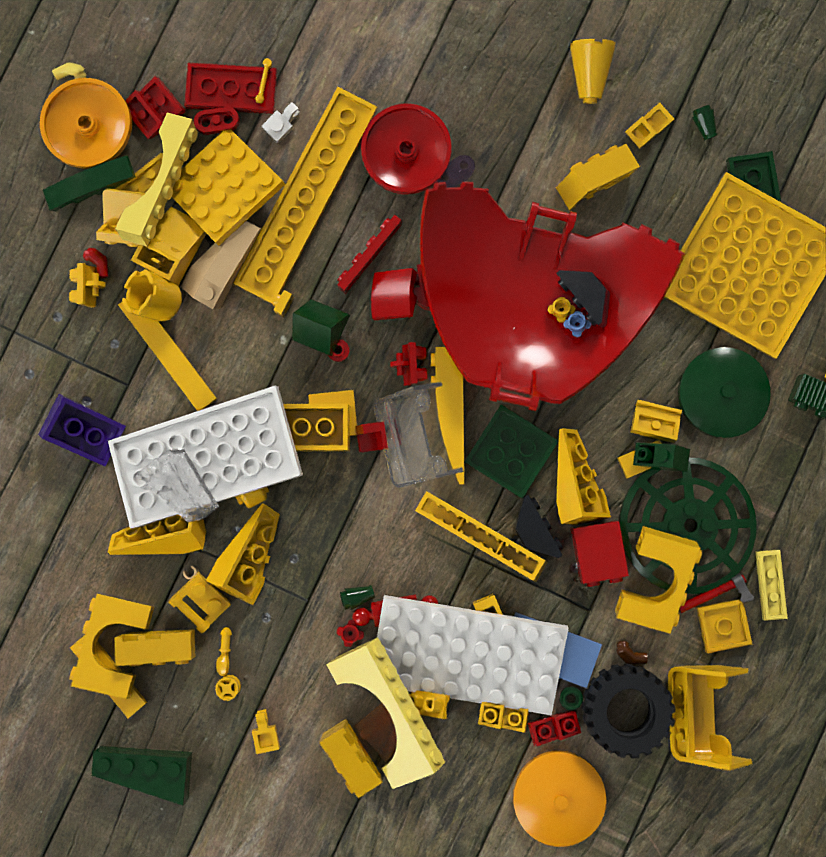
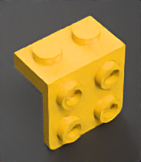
M105 189L103 191L104 224L96 231V240L104 241L106 244L123 243L129 247H138L139 244L122 240L115 228L123 210L135 203L145 193Z

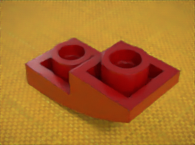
M575 710L554 714L527 723L534 746H540L557 739L563 740L582 733Z

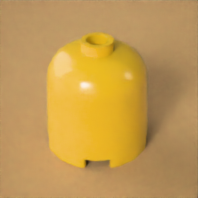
M149 270L134 271L124 286L127 289L126 299L123 298L122 302L124 308L129 313L157 321H167L173 318L180 309L182 294L179 286Z

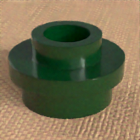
M570 686L561 691L559 700L565 709L576 710L581 706L583 696L577 688ZM573 694L575 696L574 701L568 702L567 696Z

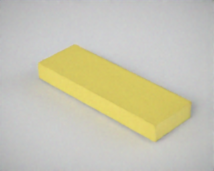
M780 550L755 551L762 620L788 619Z

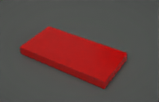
M188 63L184 106L186 109L199 110L231 107L236 112L274 114L277 68H269L263 92L264 101L259 104L255 98L259 94L264 67Z

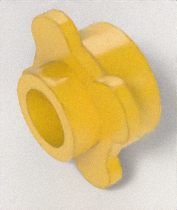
M559 297L554 301L553 305L548 307V312L553 314L558 322L562 323L570 314L575 312V307L565 297Z

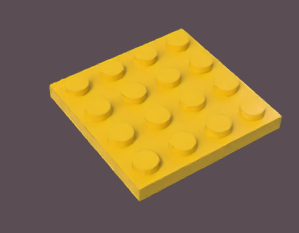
M230 129L222 131L181 169V176L173 187L172 198L219 246L286 184Z

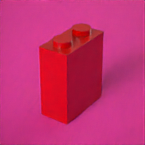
M619 521L570 528L581 583H586L587 587L601 585L600 581L609 579V583L623 581V577L629 576Z

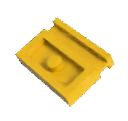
M637 400L630 433L675 443L678 438L682 410Z

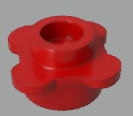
M353 619L349 620L347 625L340 626L337 629V635L341 636L346 647H351L354 642L362 640L364 637L363 631L359 630Z

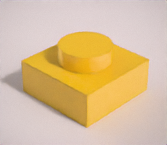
M284 290L282 294L276 296L273 302L276 314L285 317L294 300V296Z

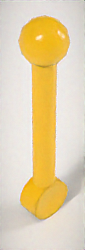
M269 58L263 60L264 72L259 94L255 98L259 104L264 101L263 92L269 68L272 67V61Z

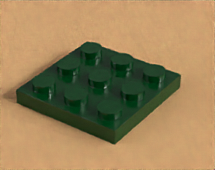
M500 405L464 463L523 499L557 445L558 440L505 406Z

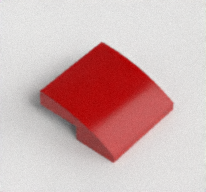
M154 76L140 91L135 90L125 100L132 120L149 140L159 134L160 127L167 113L182 116L186 112L157 76Z
M413 268L374 273L371 292V313L374 321L413 317L417 296L413 293L417 272Z

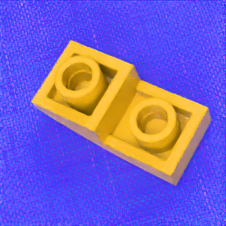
M481 702L478 725L497 729L505 728L525 733L529 712L528 709L524 708L517 710L505 708V705Z

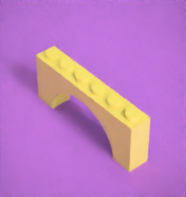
M378 637L339 655L326 664L337 685L353 683L368 689L380 699L390 713L396 729L397 748L394 757L382 767V770L392 789L434 774L445 763L440 750H438L431 737L430 731L424 724L418 709L408 694L407 688L402 683L395 666H393L385 647Z

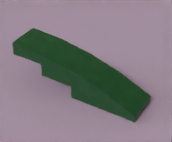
M123 156L63 179L43 189V193L49 210L57 211L71 203H80L93 195L101 196L105 189H114L136 176L129 156Z

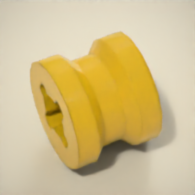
M234 675L224 676L216 684L215 691L217 696L222 700H232L240 692L241 682Z

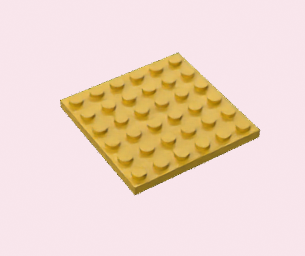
M726 172L680 250L685 253V256L664 298L766 355L777 359L826 275V227Z

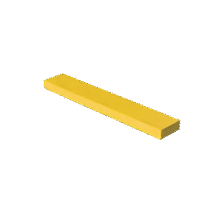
M123 302L118 304L197 411L207 408L217 400V397L159 321L129 313L124 308Z

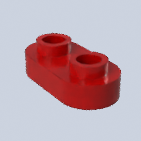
M231 107L202 110L194 117V125L198 132L203 135L217 134L230 129L233 131L240 123L238 113ZM232 118V122L229 124L225 123V120ZM209 121L210 125L208 127H204V122Z

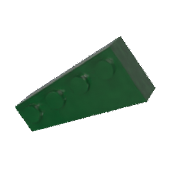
M100 746L93 752L91 776L183 806L189 799L192 752Z

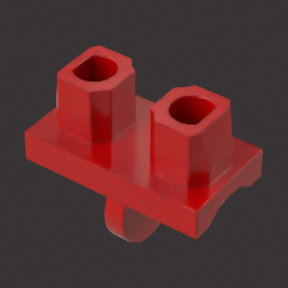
M409 342L406 345H402V353H396V361L390 362V367L397 368V376H403L404 386H411L428 379L427 369L417 368V360L426 359V347L416 346V342Z

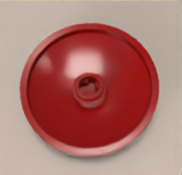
M397 104L382 110L369 122L362 137V159L369 176L380 187L397 194H416L431 188L443 177L451 159V138L446 125L433 111L416 104Z

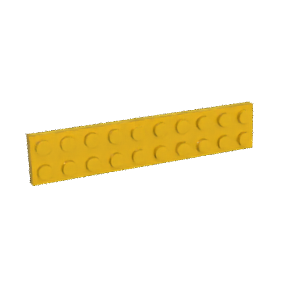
M337 87L234 280V285L273 305L276 296L284 288L356 152L367 125L375 116L378 110L377 106Z

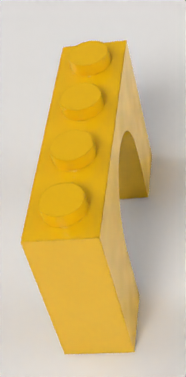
M643 526L636 545L638 554L667 563L674 570V579L667 591L653 597L643 596L622 589L615 607L616 617L671 634L672 628L676 627L679 622L678 611L680 606H684L687 593L685 591L687 585H691L693 582V568L695 563H699L702 551L696 541Z
M97 594L96 598L93 597L89 606V611H92L90 620H86L83 627L85 638L83 643L79 644L76 652V657H79L77 666H73L70 674L71 686L123 699L130 698L136 675L105 666L98 656L97 642L102 632L114 624H125L149 629L155 607L102 594Z

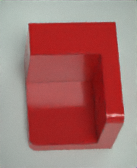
M384 421L355 426L359 452L388 449Z

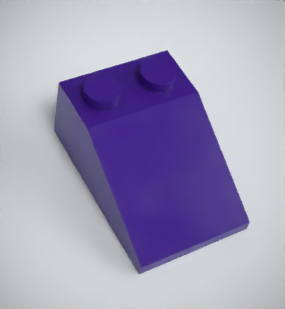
M58 394L38 435L48 442L106 467L111 457L108 441L121 437L126 426L85 405Z

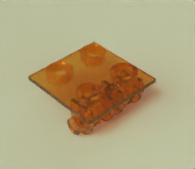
M380 703L357 723L355 727L360 732L361 738L367 740L380 757L386 761L396 752L397 734L390 713L384 704Z

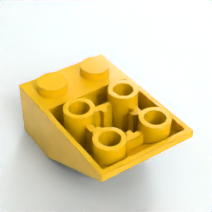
M170 207L162 219L158 221L154 238L150 239L147 247L139 245L131 261L179 286L206 233L189 215Z

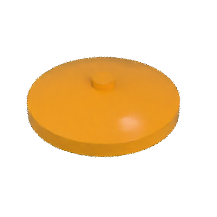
M78 78L63 83L48 96L41 110L40 131L45 145L60 161L75 168L89 169L114 160L122 153L131 136L132 118L126 101L114 87L98 79Z
M555 750L534 757L522 768L515 781L513 804L521 826L531 837L546 845L565 847L582 842L598 828L606 809V791L600 775L586 759L572 752Z

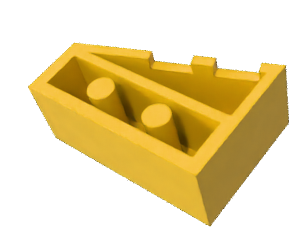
M627 144L620 147L614 145L601 156L597 153L587 160L588 162L584 164L578 162L570 168L571 172L561 181L556 189L568 210H571L582 199L586 198L589 200L594 197V193L604 188L606 190L630 177L640 166Z
M195 629L126 632L115 637V666H142L147 663L165 665L166 662L172 661L180 665L188 664L189 660L196 657Z
M344 719L322 734L319 743L332 760L337 772L342 774L346 780L345 784L351 794L355 793L360 798L382 783V775L347 719Z

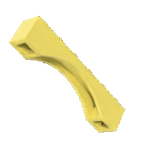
M171 113L166 114L159 130L163 145V159L159 174L149 190L135 203L123 210L115 228L122 240L146 247L150 239H153L155 236L157 223L164 215V207L167 200H170L172 197L174 184L179 180L184 161H187L189 158L190 147L198 136V131L192 119Z

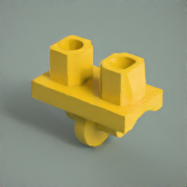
M77 263V268L70 270V279L72 282L77 283V290H71L69 301L90 308L96 307V296H99V289L106 288V282L99 281V273H96V267L88 266L85 263Z
M418 690L409 694L420 715L447 719L446 707L450 699L449 695Z

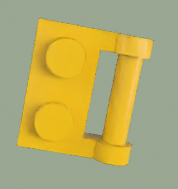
M199 572L168 601L173 608L177 607L197 626L196 629L201 634L231 606V602L213 585L206 582V578ZM186 595L207 614L204 619L182 600Z

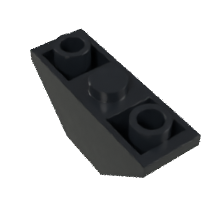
M559 270L557 275L561 278L558 281L561 287L566 292L570 290L573 293L574 297L572 300L580 309L582 307L588 312L586 317L593 326L598 324L604 328L607 325L610 292L592 272Z
M524 496L514 526L522 544L526 549L560 558L563 556L560 552L563 547L557 537L552 538L549 532L552 528L546 517L541 518L537 510L541 509L534 497Z

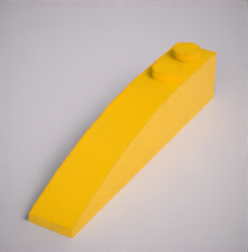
M435 347V353H431V367H435V376H431V389H435L438 420L449 462L458 484L464 485L463 375L456 367L446 348Z
M427 491L415 510L537 582L548 563Z

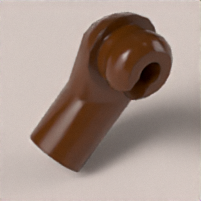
M625 640L617 643V655L625 663L647 664L648 657L646 652H633L629 647V643Z

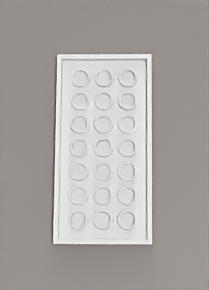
M272 386L108 441L130 529L303 476L278 386Z
M384 595L377 637L385 647L387 655L409 692H416L418 690L449 695L451 699L475 703L488 702L505 705V708L517 710L524 708L528 709V712L552 715L568 626Z

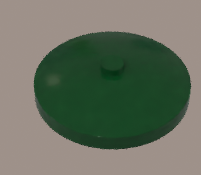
M714 348L698 355L686 366L678 385L679 404L688 422L700 432L716 438H731L749 432L761 422L770 404L771 389L765 370L754 357L735 348Z

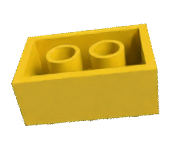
M283 404L296 452H350L349 404Z

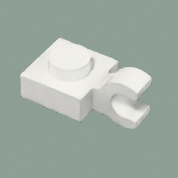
M291 102L282 115L276 111L262 125V128L278 144L294 129L290 122L300 114L298 107Z

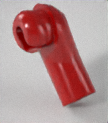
M96 248L85 250L83 258L96 265V273H99V278H108L106 256Z

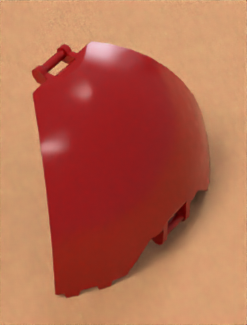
M437 182L432 189H426L421 214L420 259L427 300L438 333L456 367L467 382L491 388L490 401L497 402V400L525 406L528 407V410L536 411L539 400L561 404L587 387L606 371L639 335L666 295L685 256V253L679 250L680 243L671 238L664 242L652 236V229L643 224L637 229L622 222L620 226L585 237L571 232L576 222L577 212L570 211L567 213L539 206V203L532 202L526 221L508 218L489 194V189L473 188V182H462L460 187L446 188L445 182ZM540 215L566 222L562 234L533 227L536 216ZM559 270L592 272L610 292L607 325L604 328L598 324L595 326L591 324V327L585 329L580 337H574L569 329L564 328V322H558L553 314H549L548 307L553 305L554 301L559 297H565L575 307V312H582L586 320H588L586 309L584 307L580 309L572 300L574 297L573 293L570 290L566 292L558 283L561 279L557 275ZM500 388L529 395V398L500 391Z

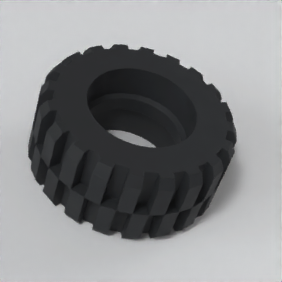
M616 664L612 665L610 670H601L599 672L600 676L597 679L593 677L589 682L591 686L589 689H585L583 694L585 701H582L583 720L594 740L611 754L616 753L618 757L626 758V755H629L632 759L639 758L641 753L648 756L652 754L651 749L653 747L661 748L663 744L660 741L664 737L668 739L671 735L668 729L669 726L674 727L675 719L672 717V713L676 712L675 705L671 702L673 697L670 691L666 689V685L645 668L636 667L632 664H624L623 666ZM625 689H635L641 692L646 697L649 706L645 721L638 728L631 731L617 730L610 724L607 718V708L610 700L618 692Z

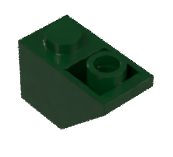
M636 443L633 465L667 471L688 472L690 449L674 444Z

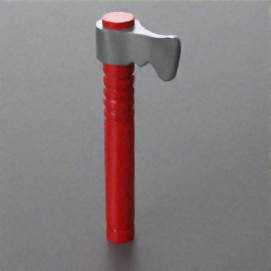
M738 574L725 584L687 600L684 606H680L679 611L684 613L734 588L738 590V593H741L740 601L743 603L752 601L754 596L749 592L745 584L747 583L745 577Z

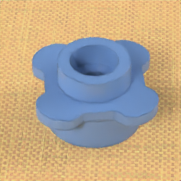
M576 311L569 316L568 320L564 321L563 325L564 328L572 332L574 337H580L585 329L591 327V322L586 320L582 312Z

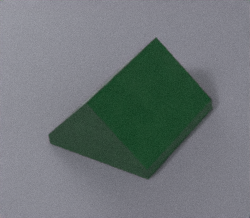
M311 299L293 312L292 340L332 356L350 315Z

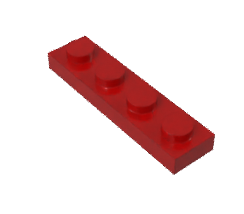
M396 215L391 219L387 218L380 227L381 232L377 237L373 235L366 244L368 248L364 253H358L352 261L353 266L350 270L343 271L337 280L339 283L337 285L343 293L347 294L402 226V220Z

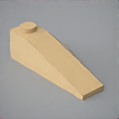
M246 221L221 245L218 246L214 243L190 267L181 288L192 298L212 309H220L261 228Z

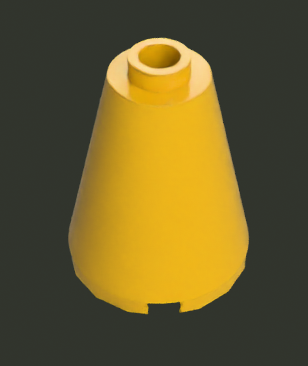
M580 39L570 43L579 99L584 100V104H597V100L602 99L616 48V42L612 40L602 39V42H598L595 39Z

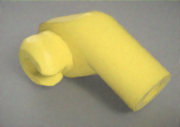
M66 63L52 70L57 80L68 75H74L75 79L86 78V73L83 71L84 68L74 63Z

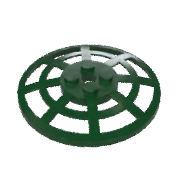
M689 457L688 472H682V478L669 481L658 489L650 484L647 479L659 472L660 469L650 468L643 472L628 489L619 514L624 551L638 573L650 583L664 590H668L671 584L652 575L661 564L673 570L671 566L665 562L652 559L644 567L633 552L628 532H641L642 527L645 526L696 541L701 551L709 548L717 556L711 562L701 566H697L695 563L693 568L694 579L691 585H687L685 593H705L725 584L732 577L736 576L747 563L752 553L757 529L755 509L743 484L724 467L712 461ZM690 464L710 467L723 474L726 478L719 487L707 480L692 478ZM733 484L739 489L745 499L749 510V519L737 518L734 505L725 494ZM683 485V499L671 502L663 495L666 491ZM693 485L703 486L714 493L706 502L694 498ZM639 488H642L651 496L644 508L642 523H628L631 502ZM720 499L726 505L730 519L718 520L713 508ZM658 502L666 509L662 522H649L651 511L655 503ZM688 519L694 520L696 524L692 532H688L684 528V523ZM738 528H751L748 547L737 564L729 554L736 543ZM718 529H731L729 541L723 550L715 542ZM722 562L731 570L722 579L697 587V573L711 570Z

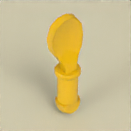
M228 627L223 628L220 633L221 647L219 651L222 654L216 661V670L220 676L227 675L229 671L230 637L232 632Z

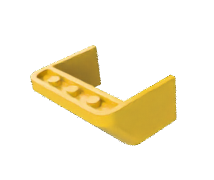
M699 665L677 666L670 669L668 673V691H670L673 697L671 702L675 705L676 711L672 713L675 724L674 727L670 726V749L675 759L724 770H733L752 764V759L732 756L729 740L725 736L715 734L714 689L726 687L729 677L747 674L748 668Z

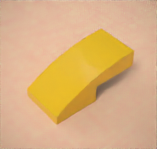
M659 102L644 117L642 116L626 130L625 133L640 149L670 125L674 118Z

